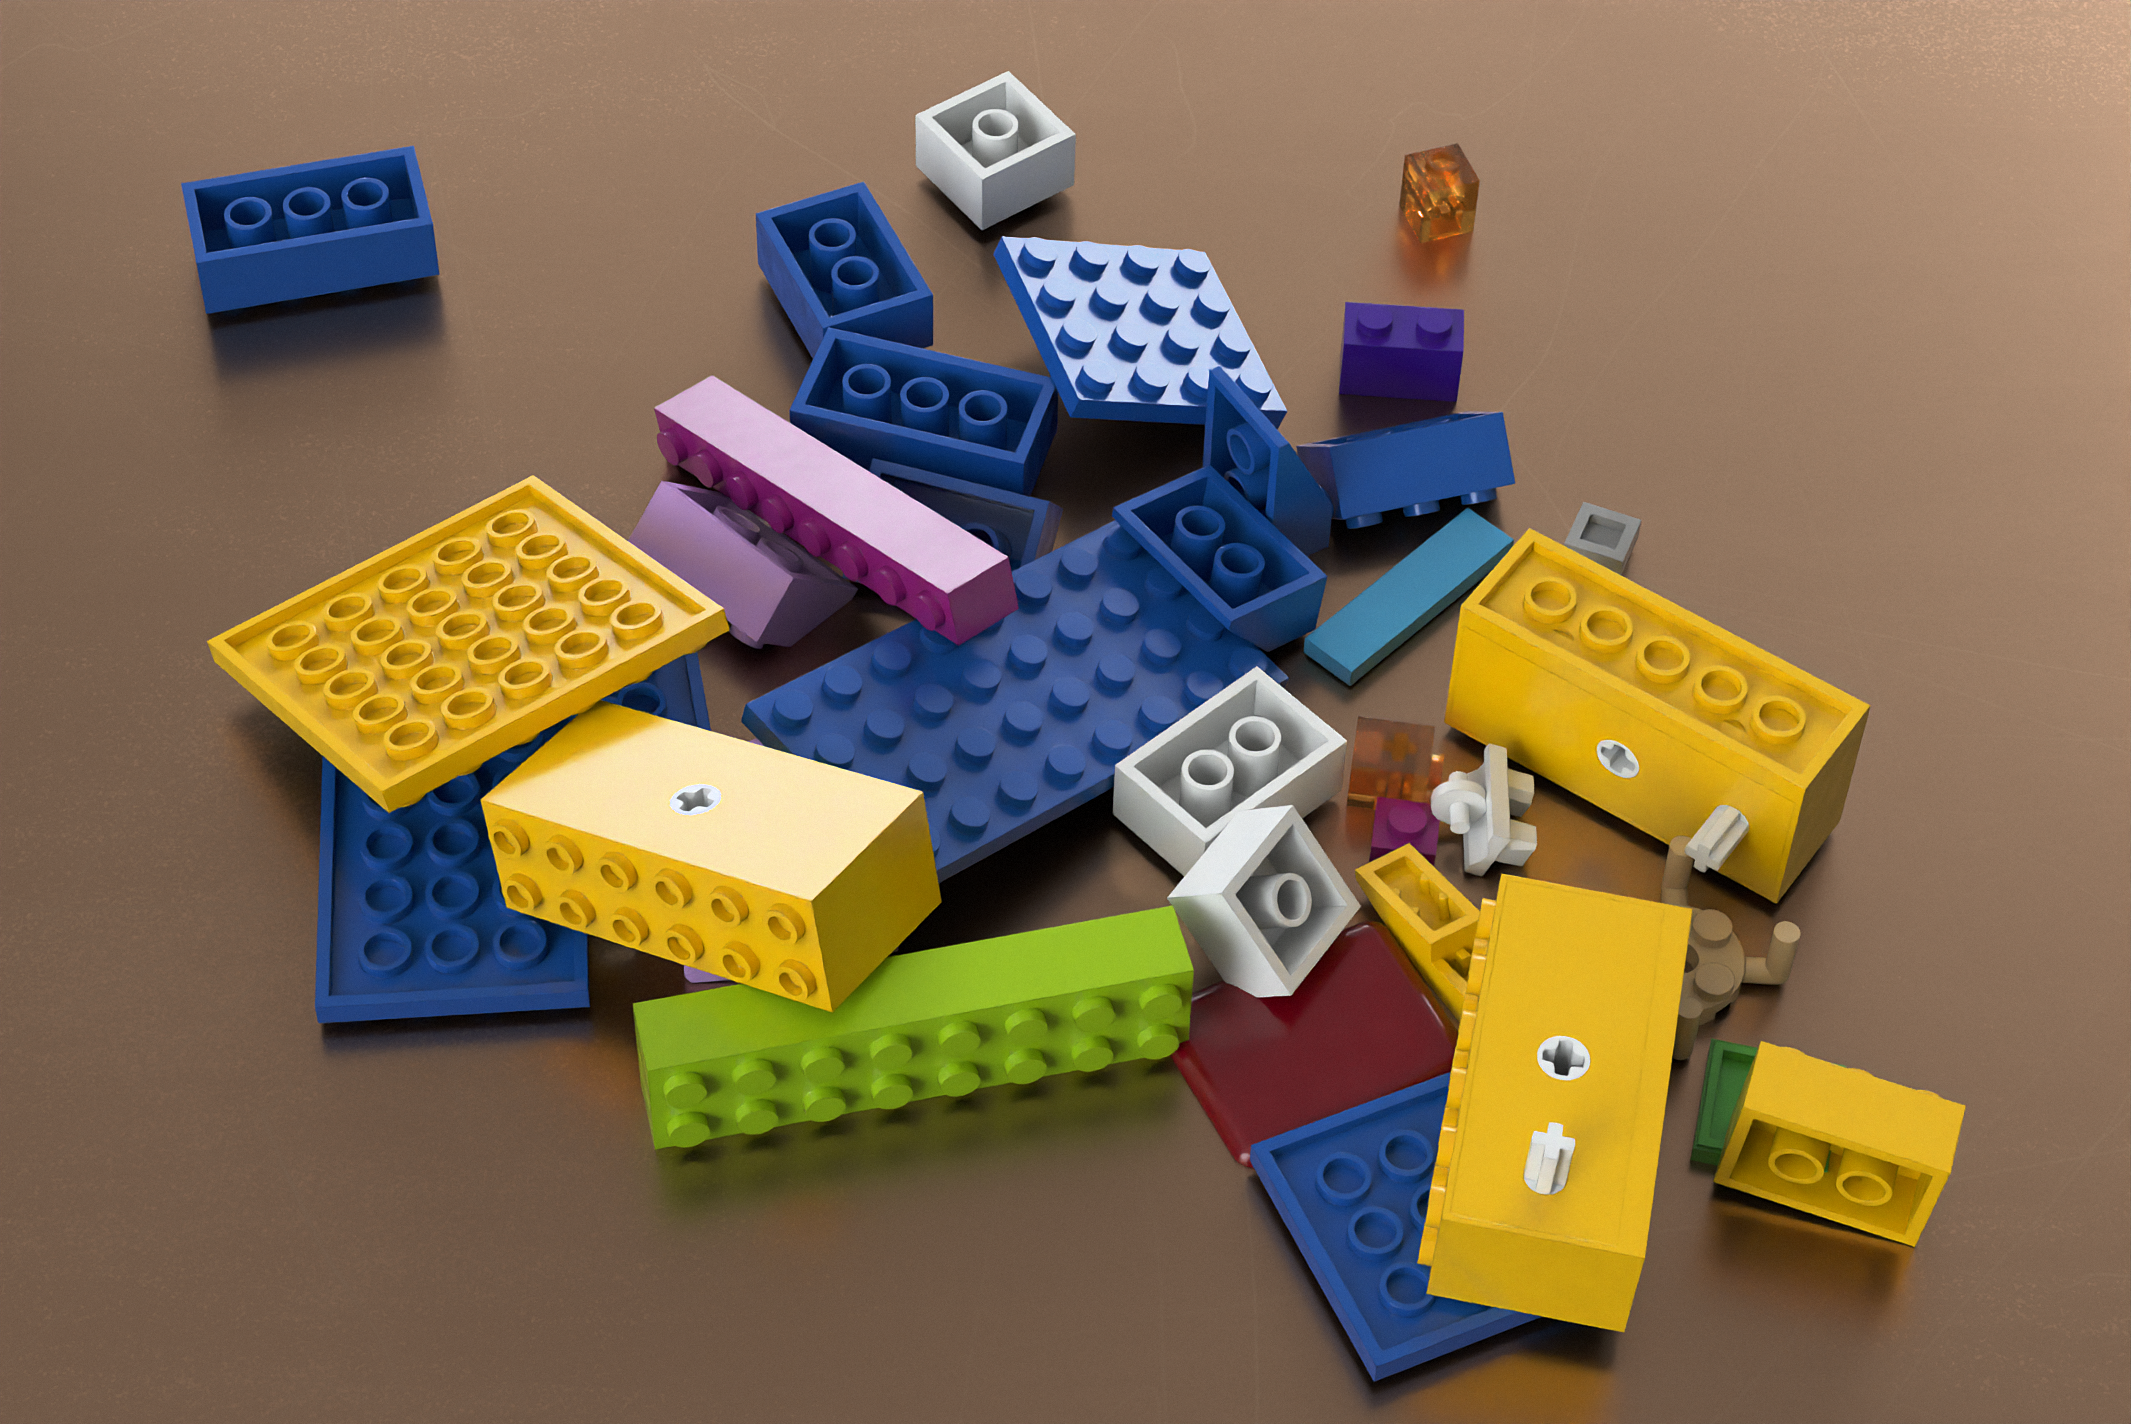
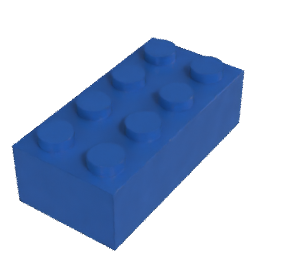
M414 146L181 183L206 314L440 275L433 222Z
M828 327L791 405L789 414L791 424L868 471L870 470L872 458L1030 496L1057 432L1058 390L1051 377Z

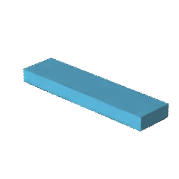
M1466 508L1305 638L1304 653L1351 686L1492 571L1513 547L1514 539L1471 509Z

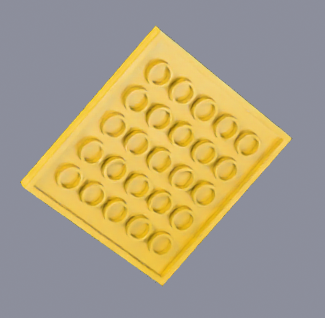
M532 475L208 640L207 643L217 665L383 809L391 813L400 807L417 803L426 793L458 776L476 771L484 762L513 746L534 740L541 731L567 717L590 710L597 701L621 688L644 681L653 671L673 660L701 650L706 646L707 642L726 633L730 628L723 607Z

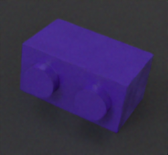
M1345 302L1340 351L1339 394L1457 402L1464 352V310Z

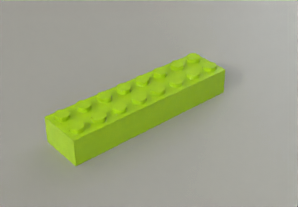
M1173 905L887 957L833 1013L745 984L633 1003L640 1081L654 1148L656 1150L672 1146L692 1147L705 1140L741 1133L750 1135L761 1134L778 1126L810 1120L825 1122L833 1120L842 1114L874 1108L895 1109L911 1101L943 1095L958 1097L969 1094L975 1089L1007 1083L1028 1084L1041 1077L1077 1070L1091 1072L1119 1062L1141 1058L1161 1059L1167 1057L1178 1049L1181 1042L1189 1040L1194 969Z

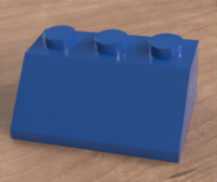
M1464 411L1296 446L1299 458L1318 485L1322 486L1331 498L1334 507V515L1331 519H1345L1348 529L1382 523V511L1402 507L1406 517L1436 512L1440 510V499L1460 495L1462 505L1493 500L1497 498L1496 488L1516 484L1503 412Z
M872 458L869 472L1008 556L1011 572L1053 551L1063 508L1050 501ZM843 573L842 578H843V579L850 580V579L847 578V577L844 575V573Z
M1211 465L1113 507L1112 517L1230 632L1269 652L1316 629L1327 575Z

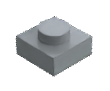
M1583 502L1564 542V546L1621 575L1639 537L1642 520Z

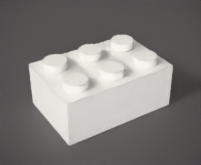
M1256 666L1115 765L1113 815L1185 877L1238 811L1293 805L1301 818H1304L1341 791L1347 740Z

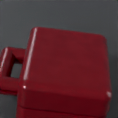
M1363 921L1341 931L1291 996L1255 997L1237 986L1226 983L1224 980L1192 992L1189 1040L1181 1042L1178 1049L1170 1056L1233 1158L1244 1166L1254 1168L1250 1162L1251 1145L1451 1072L1458 1031L1391 931L1380 922Z

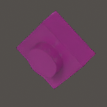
M1377 796L1369 861H1374L1410 843L1434 866L1440 820L1432 814L1431 804Z

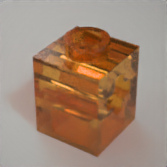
M1458 143L1405 155L1399 206L1420 243L1474 230L1480 180ZM1446 204L1450 211L1442 213L1439 206Z
M1358 716L1346 806L1375 810L1377 796L1425 803L1427 791H1433L1441 784L1444 754L1432 752L1435 726Z

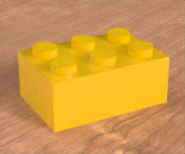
M1761 1041L1732 1112L1713 1182L1915 1247L1951 1173L1966 1106L1943 1099L1931 1091L1908 1088L1874 1077L1869 1072L1861 1069L1845 1068L1808 1056L1795 1048L1779 1047ZM1829 1150H1830L1831 1153H1830V1160H1829L1828 1172H1824L1825 1166H1826V1162H1827V1158H1828V1154H1829Z

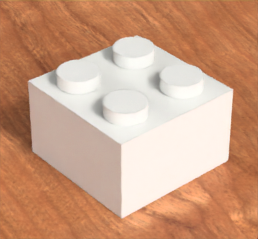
M1009 71L915 115L916 166L981 230L1074 185L1076 134Z
M1293 805L1238 811L1167 897L1223 980L1255 997L1291 996L1361 907Z

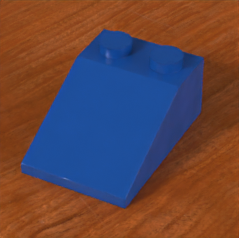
M1219 365L1210 369L1203 467L1211 465L1306 556L1328 547L1331 518L1334 515V507L1329 494L1322 486L1318 485L1290 443Z

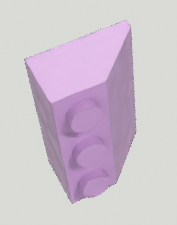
M661 481L628 540L632 545L723 607L727 621L732 624L729 632L741 642L757 649H762L764 644L791 647L851 601L858 590L857 587L843 579L842 576L786 535L774 531L768 522L749 510L740 509L732 499L717 491Z

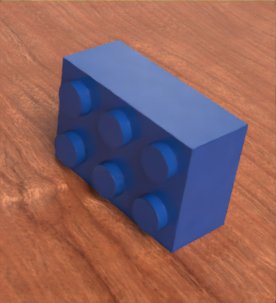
M864 182L756 213L758 265L812 358H814L828 327L918 348L933 346V294Z

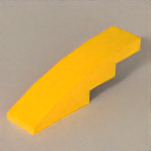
M1408 843L1355 869V879L1424 980L1460 1022L1480 911Z

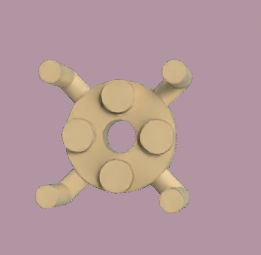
M1676 836L1671 840L1661 883L1662 903L1692 909L1686 961L1692 965L1694 970L1683 975L1672 1056L1676 1060L1687 1059L1692 1054L1699 1025L1715 1019L1716 1012L1726 1007L1729 1003L1731 1006L1738 998L1742 983L1781 985L1789 979L1801 935L1799 927L1794 923L1788 921L1779 922L1774 927L1767 958L1745 956L1739 939L1732 931V921L1726 914L1719 910H1701L1688 906V883L1694 858L1685 854L1684 849L1691 840L1687 836Z

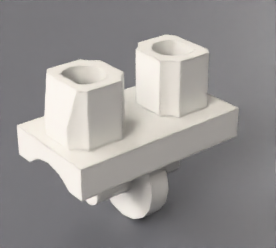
M1489 743L1484 749L1483 765L1467 774L1461 771L1453 772L1449 775L1448 782L1440 784L1433 790L1431 795L1432 814L1438 820L1450 824L1452 832L1463 834L1465 872L1483 876L1494 861L1523 866L1536 849V826L1510 819V814L1522 817L1530 807L1534 796V776L1507 767V748Z

